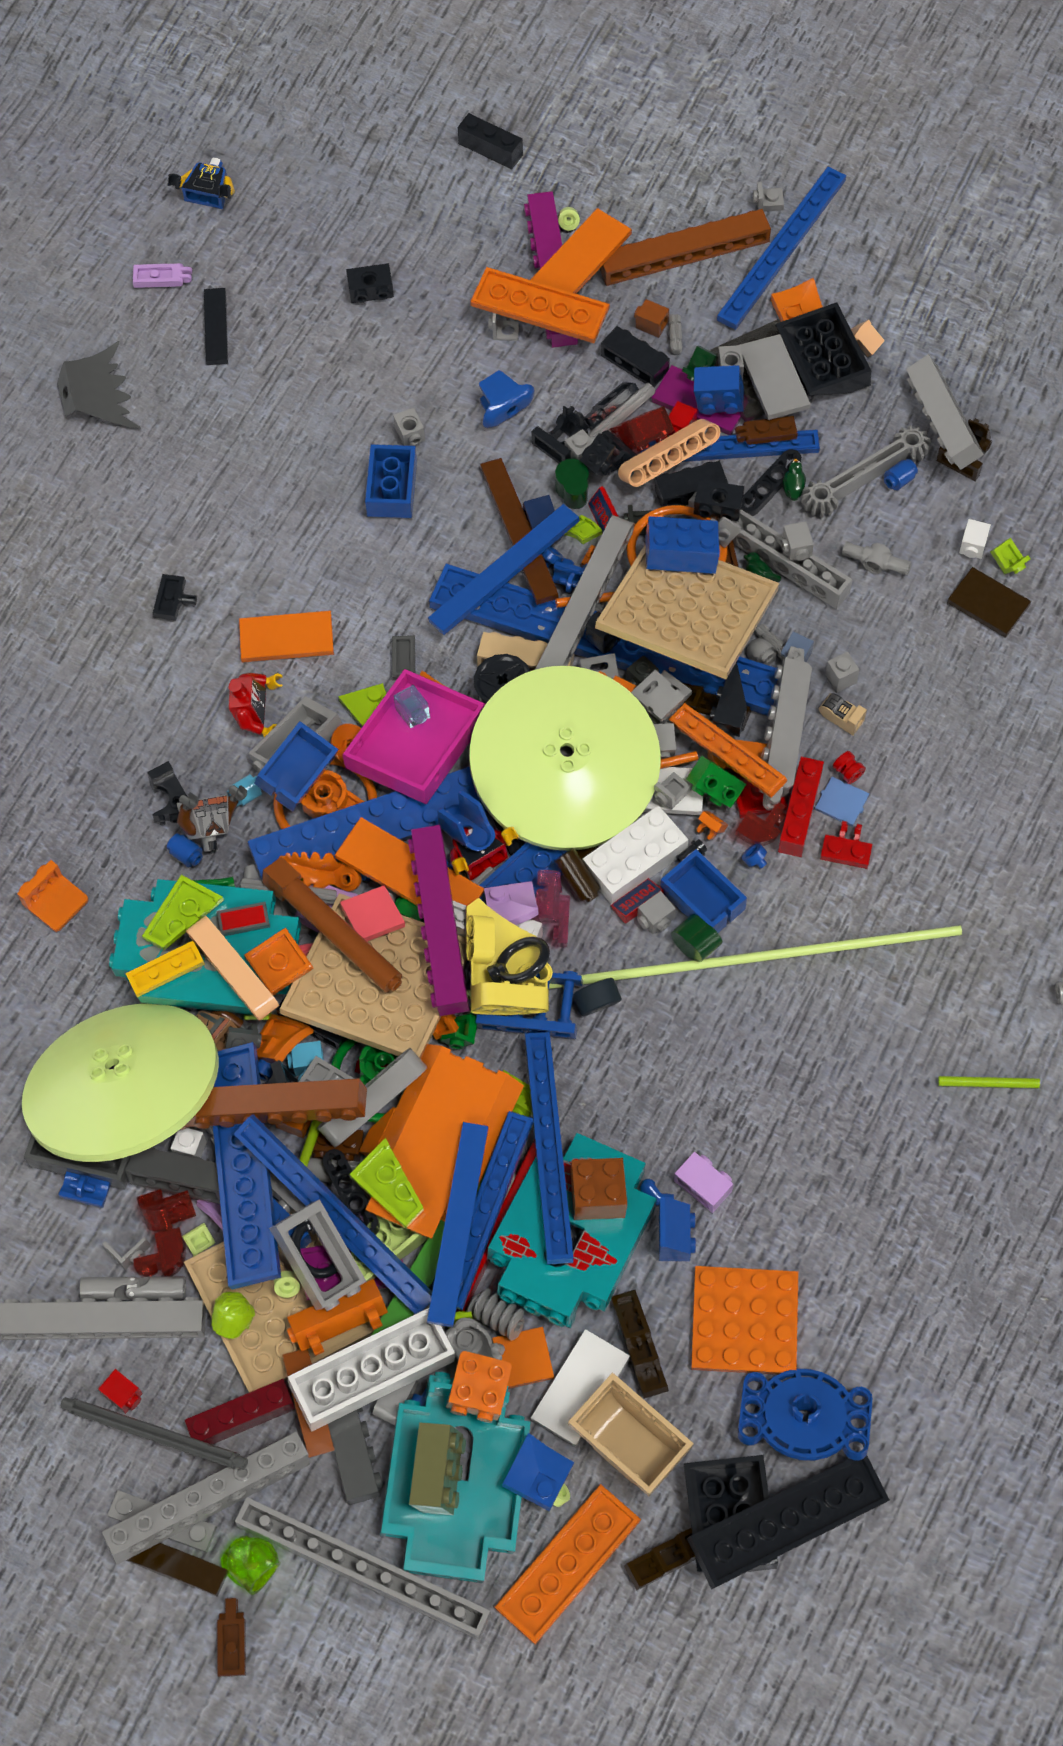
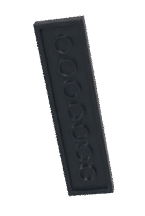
M866 1455L861 1460L848 1459L688 1537L687 1540L712 1590L890 1501Z

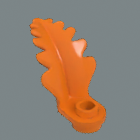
M293 852L292 856L290 853L280 856L301 874L302 882L307 886L313 884V887L326 888L329 885H335L345 891H354L360 886L362 881L360 872L343 862H337L331 853H326L322 859H320L317 852H313L310 859L306 852H301V857H299L297 852Z

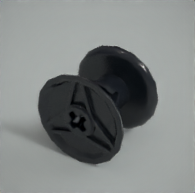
M498 654L485 659L477 667L474 675V688L479 695L478 701L486 705L501 687L514 678L530 672L528 665L519 657L510 654Z

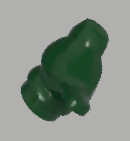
M797 459L791 462L783 480L785 495L792 501L798 500L806 484V476L803 472L802 464Z
M752 552L743 556L747 563L746 571L775 582L781 581V576L773 573L757 553Z

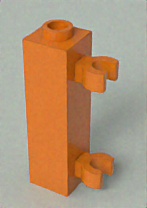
M374 1279L360 1285L361 1291L353 1296L347 1297V1295L339 1298L340 1304L328 1311L325 1308L316 1310L314 1306H311L287 1317L291 1327L286 1330L292 1344L298 1342L301 1352L312 1348L314 1355L317 1356L325 1352L321 1343L366 1322H370L373 1330L383 1326L379 1317L388 1313Z

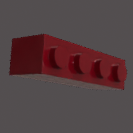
M280 1379L184 1421L191 1438L213 1445L296 1409L284 1379Z

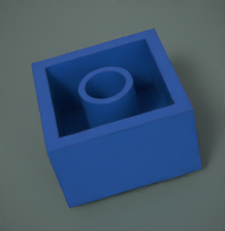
M739 365L694 368V394L699 414L712 415L722 412L728 414L743 412L744 385Z

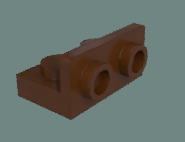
M356 1130L335 1148L319 1132L311 1157L323 1159L326 1152L338 1149L343 1152L347 1161L360 1162L361 1153L359 1150L363 1144L364 1131Z

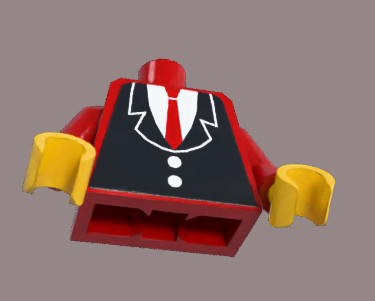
M245 673L230 681L228 686L230 690L229 710L242 730L258 735L262 733L265 737L277 725L273 724L268 728L264 727L265 684L270 690L282 687V684L276 682V680L283 678L281 674L277 673L266 677L264 674Z
M464 827L466 836L472 834V828ZM508 827L502 832L495 830L496 836L489 847L481 851L471 850L453 839V849L450 851V867L454 870L456 876L464 870L468 879L472 881L488 867L493 868L508 859L505 844L510 846L513 839L520 838L514 827Z

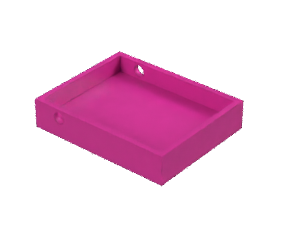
M404 669L343 753L345 768L427 804L470 743L475 723L485 703Z

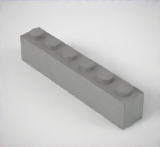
M928 354L908 367L906 370L910 378L907 381L913 390H917L914 395L921 405L924 404L925 407L922 408V411L928 419L932 420L929 424L935 434H939L937 440L941 447L947 449V452L944 454L950 464L955 463L961 470L983 456L984 454L943 374L931 356Z

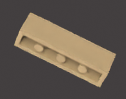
M483 632L477 653V664L479 666L485 659L494 655L510 654L519 657L528 665L530 671L536 669L548 644L541 640L531 641L519 636L509 637L497 632ZM573 654V656H572V658H571V660H570L568 666H573L574 654Z

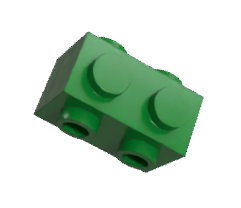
M702 755L686 778V780L693 784L691 787L693 791L701 796L707 793L711 796L709 800L719 807L725 804L731 808L746 786V783Z

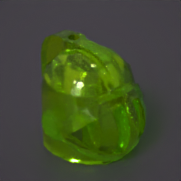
M240 1536L235 1539L221 1558L222 1568L229 1571L227 1576L234 1583L245 1588L251 1595L258 1593L267 1584L281 1564L278 1554L270 1542L262 1538H251L249 1536Z

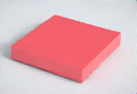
M385 885L340 902V908L348 923L366 941L405 927V921Z

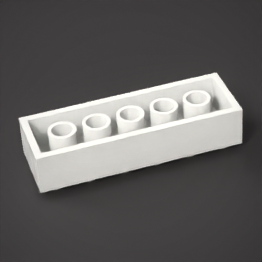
M429 1308L288 1376L290 1389L311 1432L454 1362L455 1352L441 1325L427 1323Z

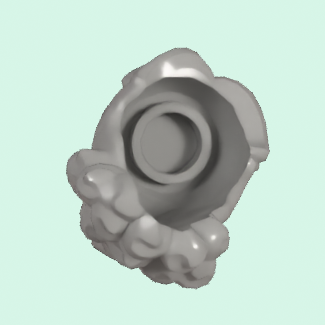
M460 1318L456 1321L453 1328L451 1327L447 1330L446 1336L455 1352L457 1360L463 1351L502 1360L505 1347L502 1344L492 1343L489 1333L479 1322L471 1318Z

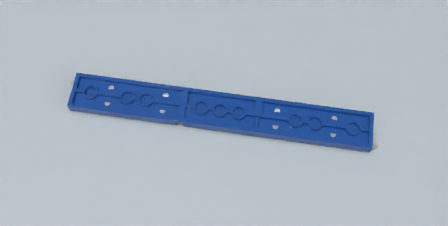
M445 564L443 571L434 573L435 579L438 582L429 600L430 608L439 609L479 574ZM506 583L464 619L532 641L541 640L548 644L566 607L557 608L555 600L537 605L531 590ZM586 630L574 654L585 658L615 653L617 668L626 671L641 656H646L659 669L660 674L665 670L682 683L703 687L704 692L716 695L719 686L724 687L726 679L624 639L617 643L609 652L603 654L586 640ZM739 656L737 665L746 705L750 707L751 711L768 716L770 706L774 704V699H771V693L774 685H777L778 679L774 678L776 668Z

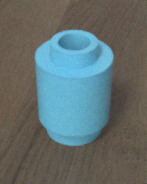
M249 774L233 784L238 788L242 785L247 790V796L240 800L236 807L239 805L244 806L262 795L261 788L254 784L257 776L252 777Z

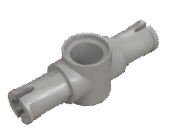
M846 541L842 550L843 556L861 560L864 568L871 573L880 574L882 570L888 571L889 569L908 575L911 568V561L894 557L890 553L889 548L880 543H874L871 547H862Z

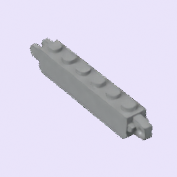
M792 646L788 650L782 664L777 665L774 678L778 680L771 693V699H774V704L770 706L767 719L771 720L770 727L767 726L764 735L767 746L763 748L761 754L762 760L787 778V782L772 798L764 793L762 803L768 811L774 810L781 797L787 795L790 788L794 785L812 672L810 664L804 662V649Z

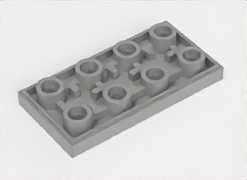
M780 334L740 344L743 363L768 420L810 409L811 404Z

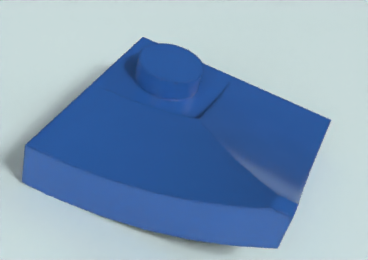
M528 1433L502 1487L550 1512L574 1462Z

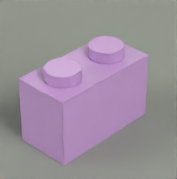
M694 1152L675 1172L674 1182L713 1214L732 1192V1179L724 1171L718 1172L712 1167V1162L706 1156H699Z

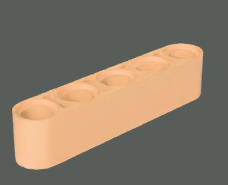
M699 419L624 462L618 470V476L620 480L634 487H639L715 443L720 437V428L708 420Z
M206 915L186 930L191 940L194 941L200 951L259 1021L279 1007L273 995Z

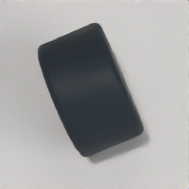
M606 978L592 983L573 994L582 1016L593 1014L622 1000L613 978Z

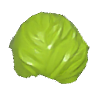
M224 1292L215 1300L211 1323L213 1331L224 1338H237L245 1329H249L255 1316V1310L241 1293Z

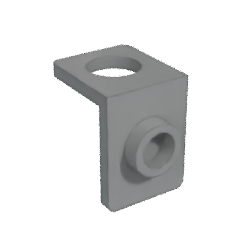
M493 313V316H489L488 328L493 330V340H518L519 321L498 320L495 313ZM510 326L514 329V332L511 335H505L502 333V329Z
M722 517L718 521L719 545L725 548L741 532L742 527L726 517Z
M143 1237L121 1258L105 1241L102 1243L105 1250L125 1270L132 1263L137 1264L144 1257V1252L151 1246L148 1240Z

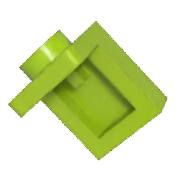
M1011 538L1006 539L990 551L1004 574L1010 572L1016 574L1026 568L1025 563L1031 559L1029 555L1022 556Z

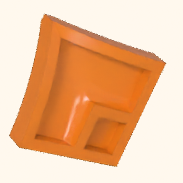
M814 278L790 289L771 294L770 300L780 322L823 307Z
M271 1014L270 1019L260 1032L262 1038L260 1048H257L258 1061L262 1059L268 1063H274L278 1060L283 1062L289 1052L300 1041L312 1034L314 1030L310 1026L296 1020Z

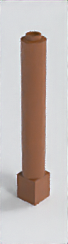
M280 857L263 870L262 883L270 891H273L275 896L282 902L286 899L384 992H394L401 986L402 973L301 881V874L285 859Z

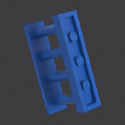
M564 971L563 974L552 973V977L548 981V989L549 984L564 985L560 1019H557V1021H547L546 1013H538L533 1016V1019L523 1018L522 1015L499 1016L477 1014V1027L484 1030L522 1034L550 1032L551 1037L576 1039L577 1027L570 1020L574 986L583 987L582 976L574 971ZM539 973L536 975L538 979H540Z

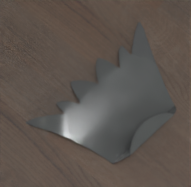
M119 341L93 356L63 362L58 378V387L65 416L77 410L115 424L141 429L140 426L121 415L129 414L130 412L124 407L117 405L131 398L127 393L115 389L125 381L126 376L109 374L118 366L117 363H108L113 358ZM65 386L68 387V393L64 389Z

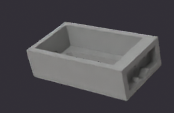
M305 696L248 753L253 761V768L258 773L262 770L299 721L308 727L314 723L321 725L315 732L331 743V736L334 730L343 725L339 715Z
M320 1199L311 1202L269 1228L316 1310L325 1308L328 1311L340 1304L338 1299L342 1296L347 1295V1297H351L361 1291L360 1285L365 1283L366 1279ZM305 1220L310 1222L341 1276V1282L326 1292L321 1291L288 1233L290 1229Z

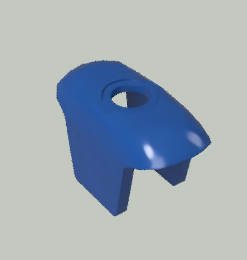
M500 370L479 382V387L484 394L480 398V402L486 411L483 418V426L485 428L496 427L529 406L534 398V387L529 384L519 385Z
M461 790L458 793L459 804L452 805L445 810L441 808L437 811L438 816L435 819V824L440 825L446 834L465 847L474 851L484 850L494 841L496 836L495 830L490 825L482 804ZM464 827L472 828V834L466 836Z

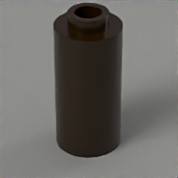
M575 848L568 850L554 860L580 901L586 900L588 903L599 896L597 891L600 890V887Z

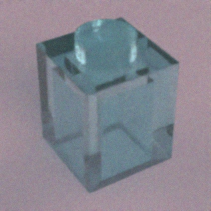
M414 685L393 696L397 712L410 728L417 724H422L430 718L428 702Z

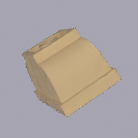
M613 1372L568 1421V1425L593 1446V1449L648 1496L655 1491L694 1444Z

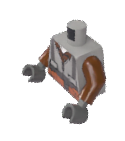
M235 785L230 786L228 791L231 796L220 795L199 799L190 792L188 797L182 795L179 798V803H177L179 810L177 823L189 840L202 838L204 852L218 850L216 835L228 833L229 825L238 802L247 796V790L242 785L239 788Z

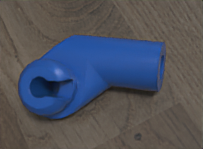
M645 1179L641 1184V1192L657 1198L656 1206H659L660 1197L674 1199V1194L660 1193L652 1179Z

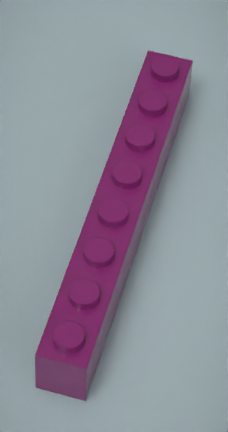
M553 191L527 194L528 203L524 204L525 217L529 216L530 221H527L528 234L533 235V238H530L531 251L536 253V255H533L534 269L538 268V270L562 246ZM545 329L546 339H551L552 348L578 345L577 338Z
M440 825L412 829V839H408L410 854L415 853V860L411 861L413 875H418L419 881L414 883L416 896H421L422 904H417L419 917L420 919L424 918L425 926H421L423 941L427 940L428 948H424L426 963H431V970L427 971L429 985H434L435 993H430L432 1007L438 1009L440 1016L469 1011L441 827Z

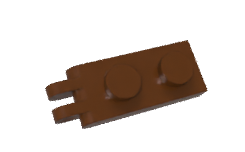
M794 416L746 421L742 426L735 428L737 441L746 442L749 445L797 439L798 435Z

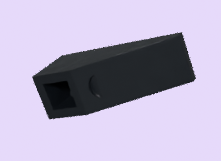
M736 662L725 681L724 687L719 686L716 699L719 700L718 706L712 708L709 720L713 721V724L725 733L740 737L746 719L747 705Z

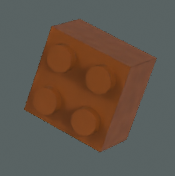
M623 1158L572 1160L570 1182L574 1220L625 1218L627 1195Z

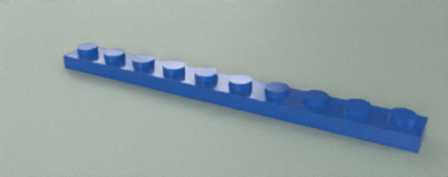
M830 167L825 169L719 312L717 321L734 330L738 328L846 181L845 174Z
M550 1032L525 1033L547 1264L573 1263L574 1257Z
M254 1114L249 1116L234 1135L305 1206L320 1199L345 1245L414 1314L423 1311L431 1302L432 1291Z

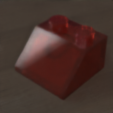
M665 406L647 411L610 428L613 435L631 450L637 449V452L649 448V442L655 440L656 443H659L668 437L667 434L675 431Z

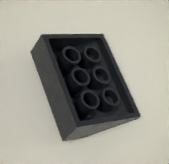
M837 302L776 324L777 331L783 339L809 396L852 393L871 386L872 371Z
M764 1455L683 1464L692 1535L769 1498ZM695 1557L697 1573H703ZM778 1557L748 1572L777 1569Z

